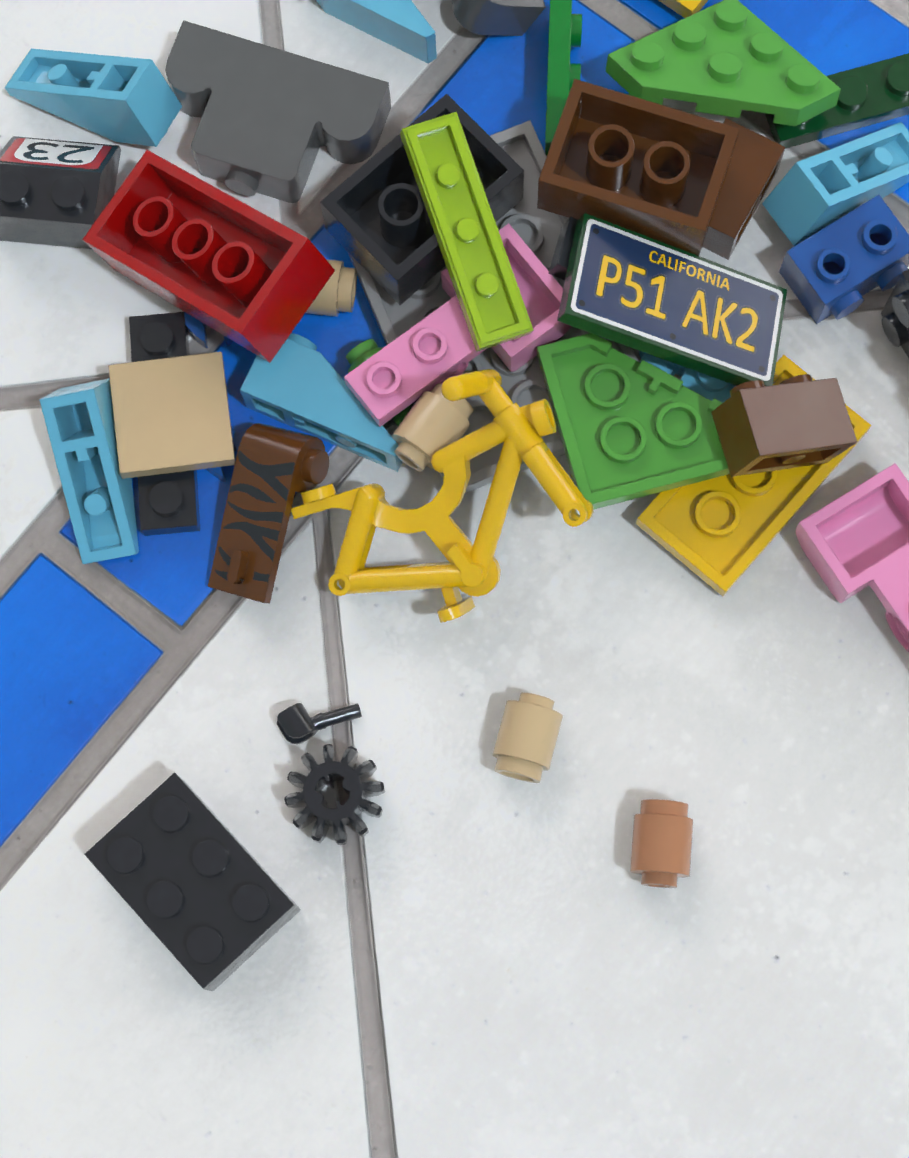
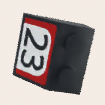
M13 136L0 152V241L92 249L82 239L114 196L121 154L120 146Z

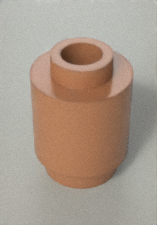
M658 799L641 801L640 814L634 815L630 872L642 875L641 885L677 888L678 878L690 877L693 819L688 818L687 803Z

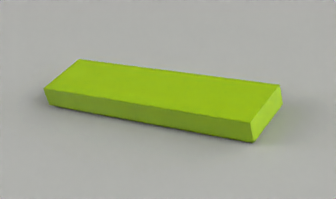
M457 112L402 128L400 136L476 352L531 334L534 330Z

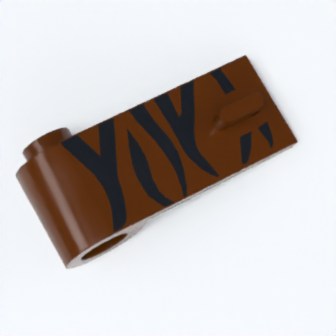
M262 423L253 424L247 429L238 448L208 587L270 604L295 492L303 493L315 488L317 484H320L325 479L329 469V456L321 439Z

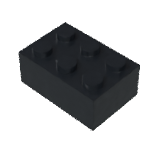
M445 94L409 126L457 112L495 222H497L523 199L524 170L448 94ZM400 134L320 201L325 229L399 305L403 304L446 266Z
M175 772L84 854L205 990L214 991L301 910L193 789Z

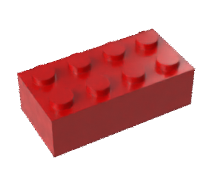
M146 150L82 239L118 273L269 363L335 272V269L307 237L149 150Z

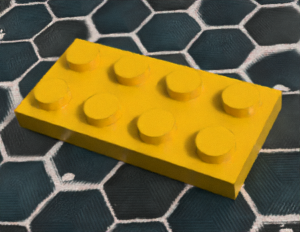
M783 354L776 362L773 385H779L786 379L807 373ZM846 405L858 443L868 432L871 424ZM857 443L824 464L734 477L728 474L660 492L637 518L636 525L723 597Z

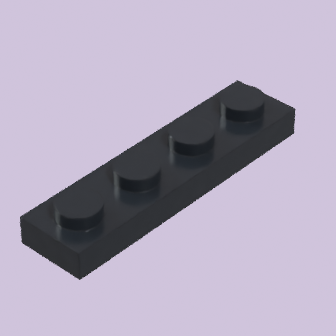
M184 312L129 317L132 362L190 355L189 336L185 325ZM197 470L138 477L140 527L144 536L200 531Z

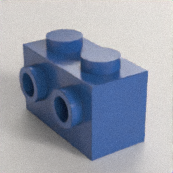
M877 195L786 251L779 273L816 324L831 315H834L836 320H839L857 309L864 302L862 296L879 286L882 291H886L896 285L902 272L909 269V234L882 197Z

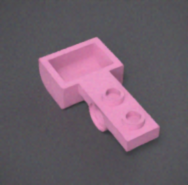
M508 223L499 230V234L534 331L529 335L491 348L508 369L514 372L537 356L538 346L556 342L572 326L557 321L563 293L562 286L551 274H548L547 268ZM447 268L441 272L442 288L451 299L344 376L347 387L379 427L418 400L424 391L431 392L436 384H443L447 378L463 374L469 362L484 351L476 352Z
M896 463L800 521L796 527V536L805 555L838 602H844L868 586L872 588L886 609L885 616L891 631L899 643L909 652V482Z

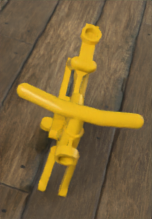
M493 369L449 377L441 386V393L444 398L449 401H458L479 395L495 418L492 422L433 454L431 458L432 467L435 471L444 473V479L440 491L431 502L414 509H402L392 506L385 499L383 487L376 483L336 494L333 483L300 493L303 505L291 508L294 519L330 508L351 511L333 576L329 579L328 586L330 591L337 596L357 593L441 588L446 606L437 611L440 623L459 618L475 607L472 596L479 597L488 594L497 586L500 580L501 569L494 554L522 460L562 513L566 524L577 527L588 521L594 512L592 503L585 499L542 439L543 436L556 433V423L548 401L542 399L519 407L517 403L512 402L501 387L502 378ZM503 443L475 541L472 544L450 515L463 500L471 477L470 460ZM376 527L409 534L425 531L449 561L365 567ZM459 589L469 596L462 598Z

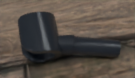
M297 703L278 714L277 725L288 742L301 744L314 736L318 730L360 718L362 715L357 703L325 713L321 712L311 718L303 704Z

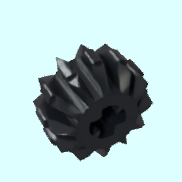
M326 744L323 746L325 763L318 765L314 757L309 753H305L301 757L303 764L310 771L308 776L298 772H289L287 780L292 785L303 789V791L291 793L285 796L284 800L287 807H305L293 819V824L298 829L305 828L316 820L311 836L315 842L321 843L331 826L333 827L336 843L338 845H345L347 843L346 825L352 823L356 832L362 837L369 833L365 822L359 817L362 812L371 817L379 818L383 812L381 806L366 800V798L385 793V786L380 781L364 782L377 769L372 760L365 761L353 769L358 758L356 748L349 746L345 750L341 762H337L333 745ZM341 781L343 782L342 787L349 796V799L344 805L336 801L337 808H327L328 802L321 794V791L327 784L333 789V782Z

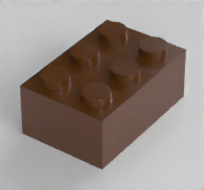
M574 79L538 180L537 208L568 218L571 216L577 220L584 213L699 256L733 156L740 128Z

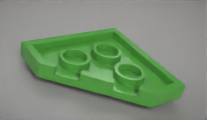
M723 0L608 54L605 70L631 96L660 105L663 104L664 98L696 103L695 112L740 118L742 110L774 114L773 123L797 126L835 107L841 88L738 0Z
M592 333L537 347V358L574 484L585 499L592 503L593 510L730 474L711 413L722 404L721 401L715 398L711 401L683 386V381L644 360L641 363L612 348L611 342Z

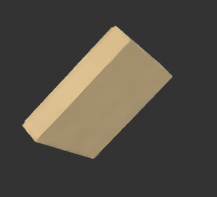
M222 352L108 365L119 471L122 479L235 465Z

